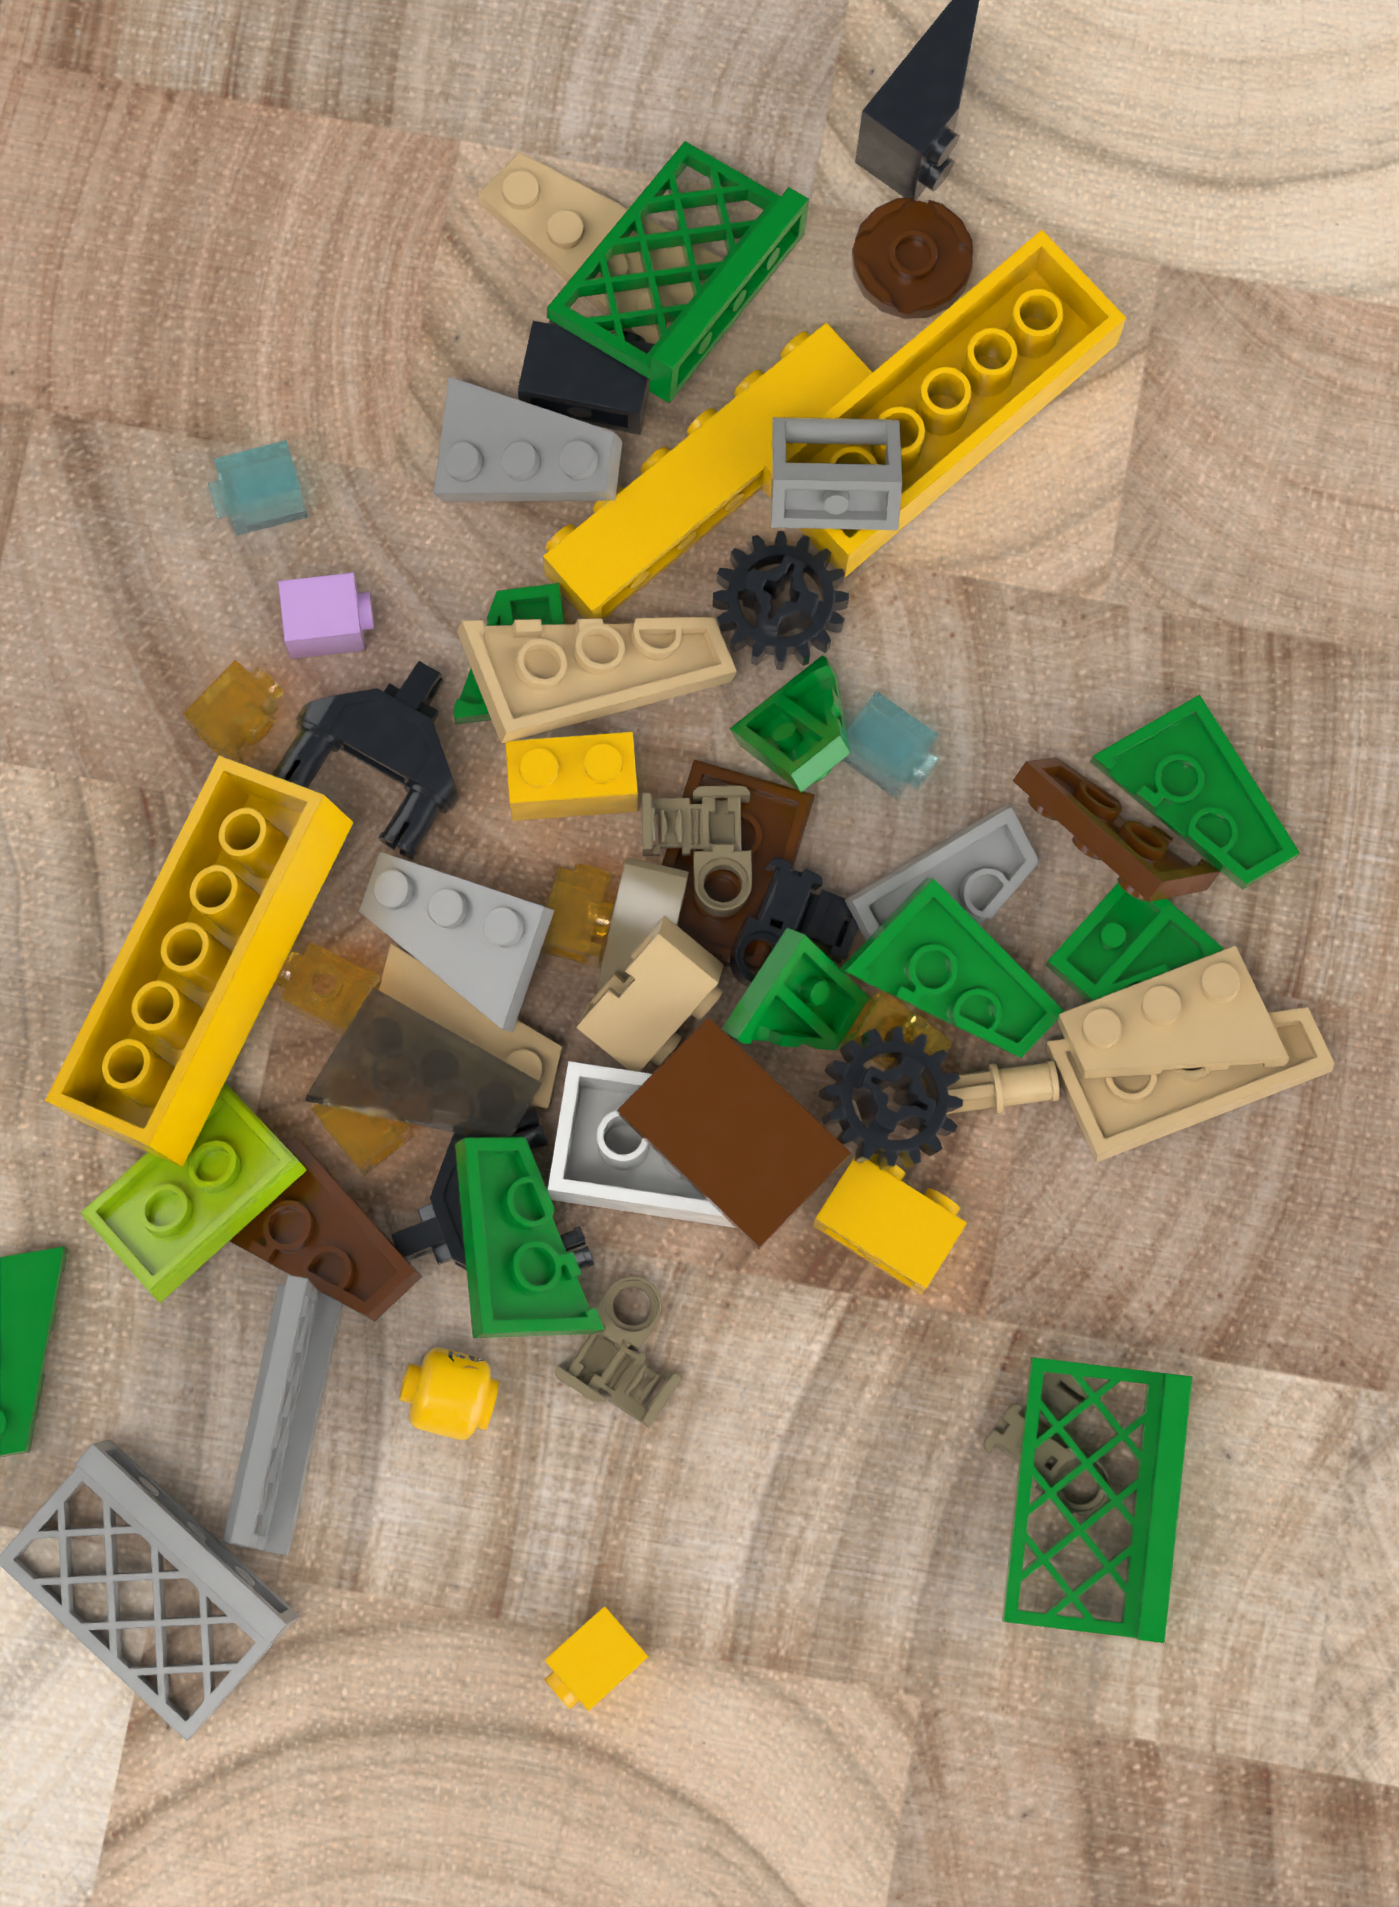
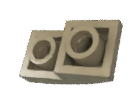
M626 858L600 971L598 990L604 986L615 972L624 979H627L629 974L625 971L634 960L631 957L632 952L664 916L676 926L678 925L689 875L688 871Z

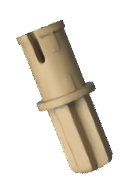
M1046 1061L1042 1064L998 1069L996 1063L988 1064L987 1071L959 1074L960 1079L948 1087V1095L963 1099V1106L955 1111L947 1112L946 1115L993 1109L995 1114H1002L1003 1108L1007 1106L1048 1100L1059 1101V1080L1054 1061Z

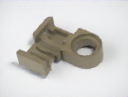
M700 786L693 792V803L702 804H690V798H651V793H642L643 856H660V848H682V856H690V850H703L694 851L693 856L694 895L697 903L705 912L716 917H729L740 912L749 901L752 887L751 851H741L740 803H748L750 801L749 790L744 786ZM715 798H727V800L719 801L715 800ZM655 814H658V845H652V840H655ZM719 869L735 873L742 886L739 895L729 902H717L711 899L704 889L705 879L710 873Z
M629 1276L613 1283L596 1307L604 1330L596 1334H590L566 1371L557 1365L555 1375L559 1381L568 1387H572L594 1404H600L605 1401L606 1398L598 1393L602 1388L612 1395L609 1402L649 1428L683 1377L675 1372L672 1373L668 1369H666L663 1375L659 1374L644 1364L648 1357L646 1354L641 1352L638 1356L628 1349L631 1346L637 1351L657 1323L662 1310L661 1297L656 1287L644 1278ZM624 1289H639L650 1299L651 1313L639 1325H626L619 1321L614 1314L613 1301L617 1294ZM663 1378L665 1380L648 1407L645 1408L644 1405Z
M1046 1372L1043 1377L1041 1400L1058 1421L1080 1402L1059 1388L1057 1383L1082 1401L1087 1396L1070 1375ZM1012 1403L1009 1405L987 1435L983 1445L988 1453L996 1446L1019 1463L1024 1415H1019V1412L1024 1407L1022 1404ZM1092 1404L1086 1410L1091 1413L1095 1406ZM1039 1413L1037 1436L1051 1426L1041 1413ZM1078 1416L1063 1427L1072 1438L1078 1432L1071 1427ZM1057 1433L1035 1450L1034 1467L1049 1486L1063 1477L1069 1468L1080 1463L1067 1445L1064 1448L1061 1446L1063 1440ZM1079 1447L1083 1454L1088 1457L1089 1454ZM1097 1460L1092 1465L1111 1488L1109 1474L1105 1467ZM1038 1484L1035 1486L1041 1493L1044 1492ZM1099 1486L1095 1496L1084 1503L1069 1501L1064 1496L1062 1489L1056 1493L1067 1509L1076 1515L1093 1513L1108 1499Z

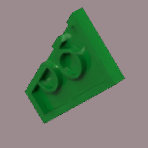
M1200 694L1098 752L1090 760L1091 764L1242 890L1295 860L1300 854Z
M926 877L839 969L1019 1058H1022L1058 1020L1059 1014L1065 1012L934 878Z
M464 1138L457 1142L455 1149L472 1337L596 1334L604 1330L596 1307L590 1309L577 1276L582 1273L573 1251L566 1252L552 1218L556 1210L526 1138Z
M66 1247L0 1257V1458L30 1453L45 1375L43 1374L49 1336L50 1331H53L57 1312L55 1305L59 1283L67 1259L68 1249Z

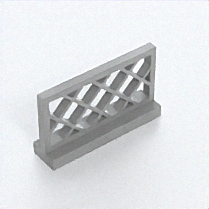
M287 1275L286 1285L278 1284L222 1541L224 1544L285 1556L290 1555L343 1306L340 1302L319 1292L307 1278Z
M110 1439L94 1443L75 1463L77 1468L0 1554V1566L187 1741L195 1735L274 1643L283 1637L301 1616ZM84 1483L103 1500L104 1526L71 1528L69 1500ZM115 1512L129 1525L116 1526ZM58 1514V1529H44ZM139 1533L151 1544L152 1571L118 1573L116 1534ZM104 1535L106 1573L73 1575L71 1537ZM59 1537L60 1576L39 1577L19 1559L35 1539ZM163 1556L178 1570H164ZM187 1578L199 1589L200 1616L166 1617L164 1579ZM152 1580L154 1618L121 1620L119 1582ZM106 1582L108 1620L85 1621L74 1610L73 1584ZM48 1585H61V1597ZM211 1601L225 1614L212 1615ZM236 1623L255 1641V1644L240 1661L214 1662L212 1624ZM201 1625L202 1663L168 1664L167 1627ZM155 1627L156 1665L133 1666L122 1655L121 1629ZM109 1629V1642L96 1630ZM230 1671L215 1688V1672ZM203 1672L204 1702L190 1718L170 1700L169 1674ZM144 1675H157V1687Z

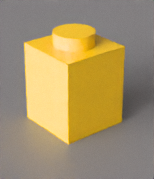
M604 1606L544 1660L553 1670L544 1681L570 1710L578 1702H581L587 1711H590L648 1658V1655Z

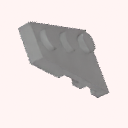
M449 377L433 494L443 502L616 500L622 440L612 431Z
M1001 806L845 899V902L867 941L926 877L934 878L981 925L986 918L991 919L1040 861L1012 807ZM897 999L902 1010L911 1012L915 1008Z
M379 851L359 912L502 1030L513 1032L554 910Z

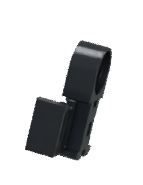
M781 858L772 859L763 868L772 872L773 875L755 919L748 916L743 920L730 953L732 973L746 987L750 986L756 976L747 969L744 963V951L749 943L762 941L774 948L786 928H790L806 935L810 940L818 941L828 947L830 946L828 955L832 956L831 961L840 964L846 960L858 929V925L845 902V898L824 889L820 890L819 895L810 892V889L816 891L822 886L823 882L819 874L807 869L802 872L792 869L791 862ZM771 920L777 921V922L780 923V925L775 924V923H772V922H770V921H771Z

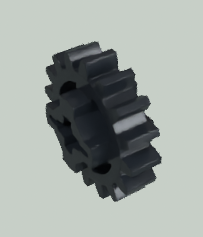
M784 531L777 532L775 543L771 546H766L761 537L755 535L752 537L751 554L747 555L737 548L731 551L730 562L735 570L719 568L717 572L716 582L727 589L713 592L712 607L727 610L717 617L718 627L721 632L734 629L735 632L730 641V649L733 652L741 650L746 645L752 648L751 664L757 666L763 660L765 654L774 655L776 669L783 670L787 655L795 654L802 666L807 665L810 659L809 647L813 645L824 653L830 649L831 639L826 630L842 632L845 618L835 611L848 607L849 593L836 591L835 589L843 584L844 571L843 569L827 571L826 567L830 561L831 552L826 548L814 556L808 552L810 537L806 535L801 537L796 546L787 545ZM781 564L765 572L758 570L768 565ZM805 573L817 584L822 601L818 600V594L808 590L803 579ZM791 582L789 591L790 601H785L781 609H777L774 618L770 619L771 599L775 600L780 592H784L787 583ZM738 599L743 601L744 607L753 610L757 619L755 628L743 616ZM797 628L803 630V632L797 635L779 637L781 634Z
M895 1026L887 1031L883 1042L881 1035L874 1028L861 1035L862 1047L851 1040L839 1049L846 1063L834 1060L826 1066L824 1071L832 1079L836 1080V1083L819 1090L820 1098L832 1101L834 1104V1110L822 1117L823 1124H840L843 1131L836 1139L843 1145L851 1141L858 1145L854 1161L859 1164L867 1161L875 1153L878 1154L880 1170H888L894 1167L898 1155L906 1168L912 1167L921 1162L920 1150L926 1155L932 1156L943 1149L936 1134L948 1136L956 1131L958 1126L950 1118L946 1117V1114L963 1106V1099L948 1095V1087L957 1082L960 1077L958 1073L949 1072L943 1074L939 1068L948 1055L944 1049L930 1056L924 1052L927 1042L926 1035L921 1033L909 1043H905L902 1027ZM874 1058H894L893 1063L887 1066L885 1071H881L873 1066L868 1069L863 1066L868 1060ZM921 1077H922L923 1081L925 1082V1085H926V1087H927L928 1095H929V1096L926 1095V1092H925V1089H924V1086H923ZM889 1086L895 1090L893 1101L900 1106L892 1111L886 1107L889 1102V1096L882 1091ZM852 1100L856 1102L862 1121H860L855 1112ZM898 1125L908 1130L913 1128L919 1130L909 1139H887L889 1134L894 1132Z

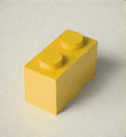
M633 732L505 742L512 821L638 812Z
M874 1153L869 1160L861 1164L854 1161V1157L815 1218L813 1227L922 1295L967 1225V1222L957 1216L961 1208L954 1201L934 1189L927 1188L923 1195L902 1182L906 1173L896 1164L888 1170H880L878 1154Z

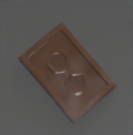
M694 759L682 797L690 798V804H702L693 803V792L700 786H744L750 792V801L748 803H740L741 851H751L752 887L749 901L740 912L729 917L710 915L699 906L694 895L693 856L694 851L703 850H690V856H682V848H667L662 866L689 872L677 926L723 963V966L730 967V953L741 924L748 916L756 918L773 875L772 872L763 868L774 858H781L791 862L792 869L794 868L815 794L805 791L801 793L791 787ZM715 798V800L722 801L727 800V798ZM725 869L713 871L704 882V889L707 895L717 902L732 901L739 895L742 889L738 876ZM771 920V921H770V922H772V923L777 924V921H774V920ZM762 941L751 942L744 951V963L747 969L757 975L766 961L770 948L768 943Z
M709 1017L617 1110V1114L759 1250L851 1155V1152Z

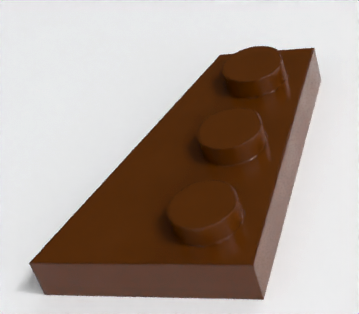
M1057 757L1025 761L1013 779V782L1029 795L1027 801L1036 812L1048 819L1057 820L1074 835L1072 837L1074 845L1085 855L1096 860H1102L1119 875L1117 878L1119 885L1137 899L1151 902L1207 891L1220 873V870L1203 858L1196 866H1192L1167 848L1173 838L1155 825L1149 828L1139 822L1125 820L1119 815L1122 812V805L1119 800Z
M294 1136L285 1144V1147L300 1161L307 1171L229 1242L289 1275L307 1278L318 1291L375 1322L423 1276L304 1142Z

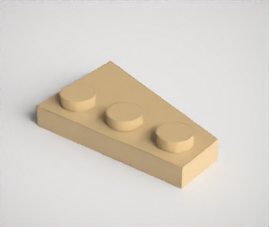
M390 943L360 1064L361 1069L367 1072L526 1108L534 1106L535 1110L549 1112L563 1053L562 1046L519 1020L516 1021L513 1032L502 1030L420 961Z
M1236 946L1060 1013L1058 1017V1024L1083 1079L1161 1074L1163 1070L1199 1067H1204V1071L1228 1070L1231 1065L1247 1064L1279 1067L1287 1066L1289 1061L1286 1049Z

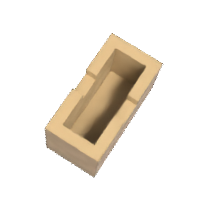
M665 916L632 952L631 957L634 960L626 968L625 972L629 974L627 979H624L615 972L584 1007L576 1027L629 1071L640 1072L649 1061L653 1062L656 1066L661 1065L682 1038L676 1032L690 1015L694 1016L697 1020L703 1018L723 992L717 984L719 983L724 964Z

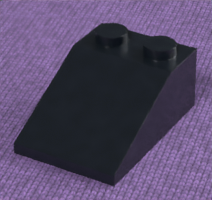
M951 0L862 110L855 163L902 197H913L912 201H916L926 187L934 192L946 179L954 165V160L949 157L959 140L955 127L980 0Z

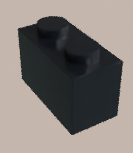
M551 320L548 323L533 321L518 386V400L597 427L640 435L649 395L650 379ZM623 331L625 341L646 354L655 345L645 342L644 338L635 333Z

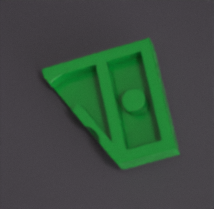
M786 928L722 1027V1030L731 1039L742 1044H751L752 1040L769 1041L782 1047L797 1048L805 1044L814 1049L837 1050L870 997L843 971L839 970L840 968L806 935Z

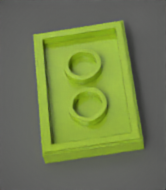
M224 1083L183 1167L147 1152L82 1210L80 1214L149 1293L161 1303L307 1170L237 1094Z

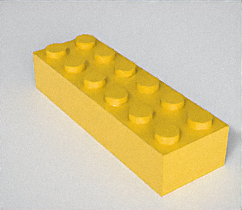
M1043 230L1039 231L820 417L899 420L902 491L898 530L798 529L804 535L810 537L809 541L819 551L827 548L831 552L829 562L835 569H843L845 578L1112 350L1119 341L1126 321L1125 315ZM789 443L786 446V463L885 465V445ZM772 458L764 464L762 490L770 499Z
M218 756L45 1101L86 1126L183 1167L354 822L324 794Z

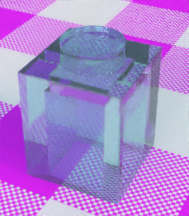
M287 440L214 458L219 480L208 482L217 519L229 516L236 536L308 518Z
M877 691L847 729L850 754L842 761L895 799H898L908 784L918 790L939 760L931 754L934 750L938 734Z

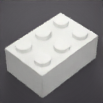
M568 1061L548 1185V1193L551 1200L736 1228L617 1114V1110L652 1074Z

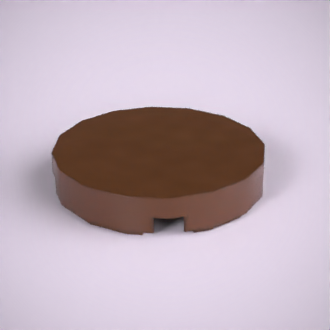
M913 197L897 198L875 208L860 224L852 248L853 277L863 296L881 312L902 319L929 318L950 308L966 289L973 268L972 238L963 221L944 204L928 200V203L923 201H912Z

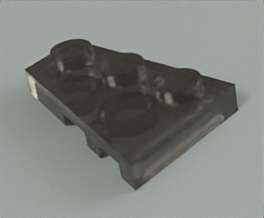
M373 987L306 1094V1102L477 1138L512 1137L540 1091L542 1083Z

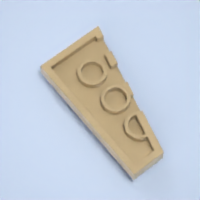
M521 152L478 193L479 204L567 282L628 210V208ZM647 218L642 220L645 235L670 231ZM634 231L631 233L629 237L635 236ZM697 244L692 245L696 265L723 261V258ZM682 246L649 250L653 271L686 266ZM639 252L613 255L607 262L610 277L644 272ZM600 272L598 273V275H597L594 279L601 278V277H600ZM701 280V281H700V282H701V286H702L707 280ZM690 282L657 287L662 307L688 304L694 297ZM647 288L614 292L618 313L652 309ZM605 294L585 296L604 315H609ZM673 322L666 323L667 329ZM656 324L622 329L623 331L641 336L647 343L656 344L659 340Z
M715 617L636 618L634 623L603 624L602 618L577 619L575 624L541 625V619L514 620L513 625L484 626V620L461 621L457 630L501 744L730 683L737 673Z
M1309 1008L1268 1012L1289 1056L1287 1066L1263 1067V1064L1231 1065L1228 1070L1204 1071V1067L1163 1070L1161 1074L1083 1079L1066 1039L1047 1041L1046 1051L1050 1060L1055 1063L1059 1081L1095 1162H1099L1332 1072L1335 1062Z

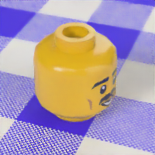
M435 1347L425 1354L421 1365L408 1363L398 1401L410 1404L408 1417L409 1422L414 1428L455 1440H466L474 1434L476 1428L481 1430L487 1429L498 1394L499 1380L490 1378V1366L484 1359L442 1347Z

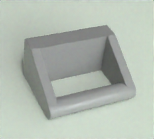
M772 418L771 528L898 530L902 491L899 420ZM786 443L885 445V465L786 463Z

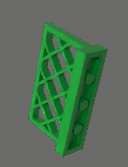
M684 141L547 306L546 318L650 379L649 392L670 404L804 236L809 198L790 187L780 196ZM689 166L709 178L711 189L679 193L676 179ZM668 190L669 195H664V193ZM747 200L763 209L756 220L730 223L725 203ZM709 205L716 206L720 225L687 228L683 209ZM665 211L674 212L678 230L645 235L642 220L647 214ZM634 231L635 236L629 237L631 233ZM740 238V240L735 244L734 239ZM724 240L728 255L723 261L696 265L692 249L693 244ZM682 246L686 266L653 271L649 250ZM639 252L644 272L610 277L607 262L613 255ZM600 272V277H601V278L594 279V278L598 275V273ZM701 280H707V281L701 286V282H700V281H701ZM691 283L694 297L688 304L662 307L658 286ZM648 289L652 309L618 313L614 292ZM605 294L609 315L586 318L570 309V307L579 297ZM673 322L667 329L666 323ZM656 324L659 340L647 354L625 341L622 329Z
M1030 1357L1003 1602V1622L1165 1643L1193 1376ZM1044 1372L1070 1375L1087 1396L1058 1421L1041 1400ZM1083 1377L1108 1379V1381L1093 1391ZM1120 1381L1146 1384L1143 1413L1122 1428L1099 1398ZM1093 1404L1116 1434L1086 1457L1063 1427ZM1039 1413H1041L1051 1426L1037 1436ZM1142 1425L1140 1447L1138 1448L1128 1435ZM1057 1433L1080 1463L1053 1485L1049 1486L1034 1467L1035 1450ZM1122 1441L1138 1461L1137 1475L1133 1481L1115 1494L1092 1464ZM1086 1470L1109 1500L1082 1522L1078 1523L1056 1493ZM1033 1477L1044 1492L1030 1502ZM1135 1491L1133 1513L1131 1514L1121 1501ZM1050 1499L1073 1529L1042 1552L1027 1533L1028 1515ZM1115 1507L1131 1527L1130 1541L1126 1547L1108 1560L1085 1530ZM1079 1536L1102 1566L1075 1588L1071 1589L1050 1563L1049 1559ZM1026 1543L1036 1558L1023 1568ZM1128 1557L1126 1579L1124 1581L1115 1570V1567ZM1043 1565L1066 1595L1045 1612L1018 1609L1021 1582ZM1107 1573L1124 1593L1121 1621L1094 1618L1078 1598ZM1072 1602L1083 1617L1058 1613Z

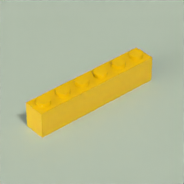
M827 323L811 335L808 331H803L796 335L782 349L780 353L782 359L765 373L761 369H757L746 376L733 392L735 398L719 411L711 407L701 413L688 427V437L672 450L668 446H663L655 451L642 464L640 468L642 474L626 488L623 489L621 485H617L616 500L597 501L592 508L595 513L576 528L573 524H568L548 541L545 546L547 553L543 555L544 575L552 584L559 583L560 593L584 619H606L762 489L764 464L772 458L773 417L820 418L873 373Z

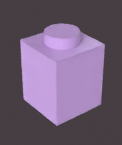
M354 572L278 581L284 641L290 659L365 651L363 630L374 629L370 592L359 593Z

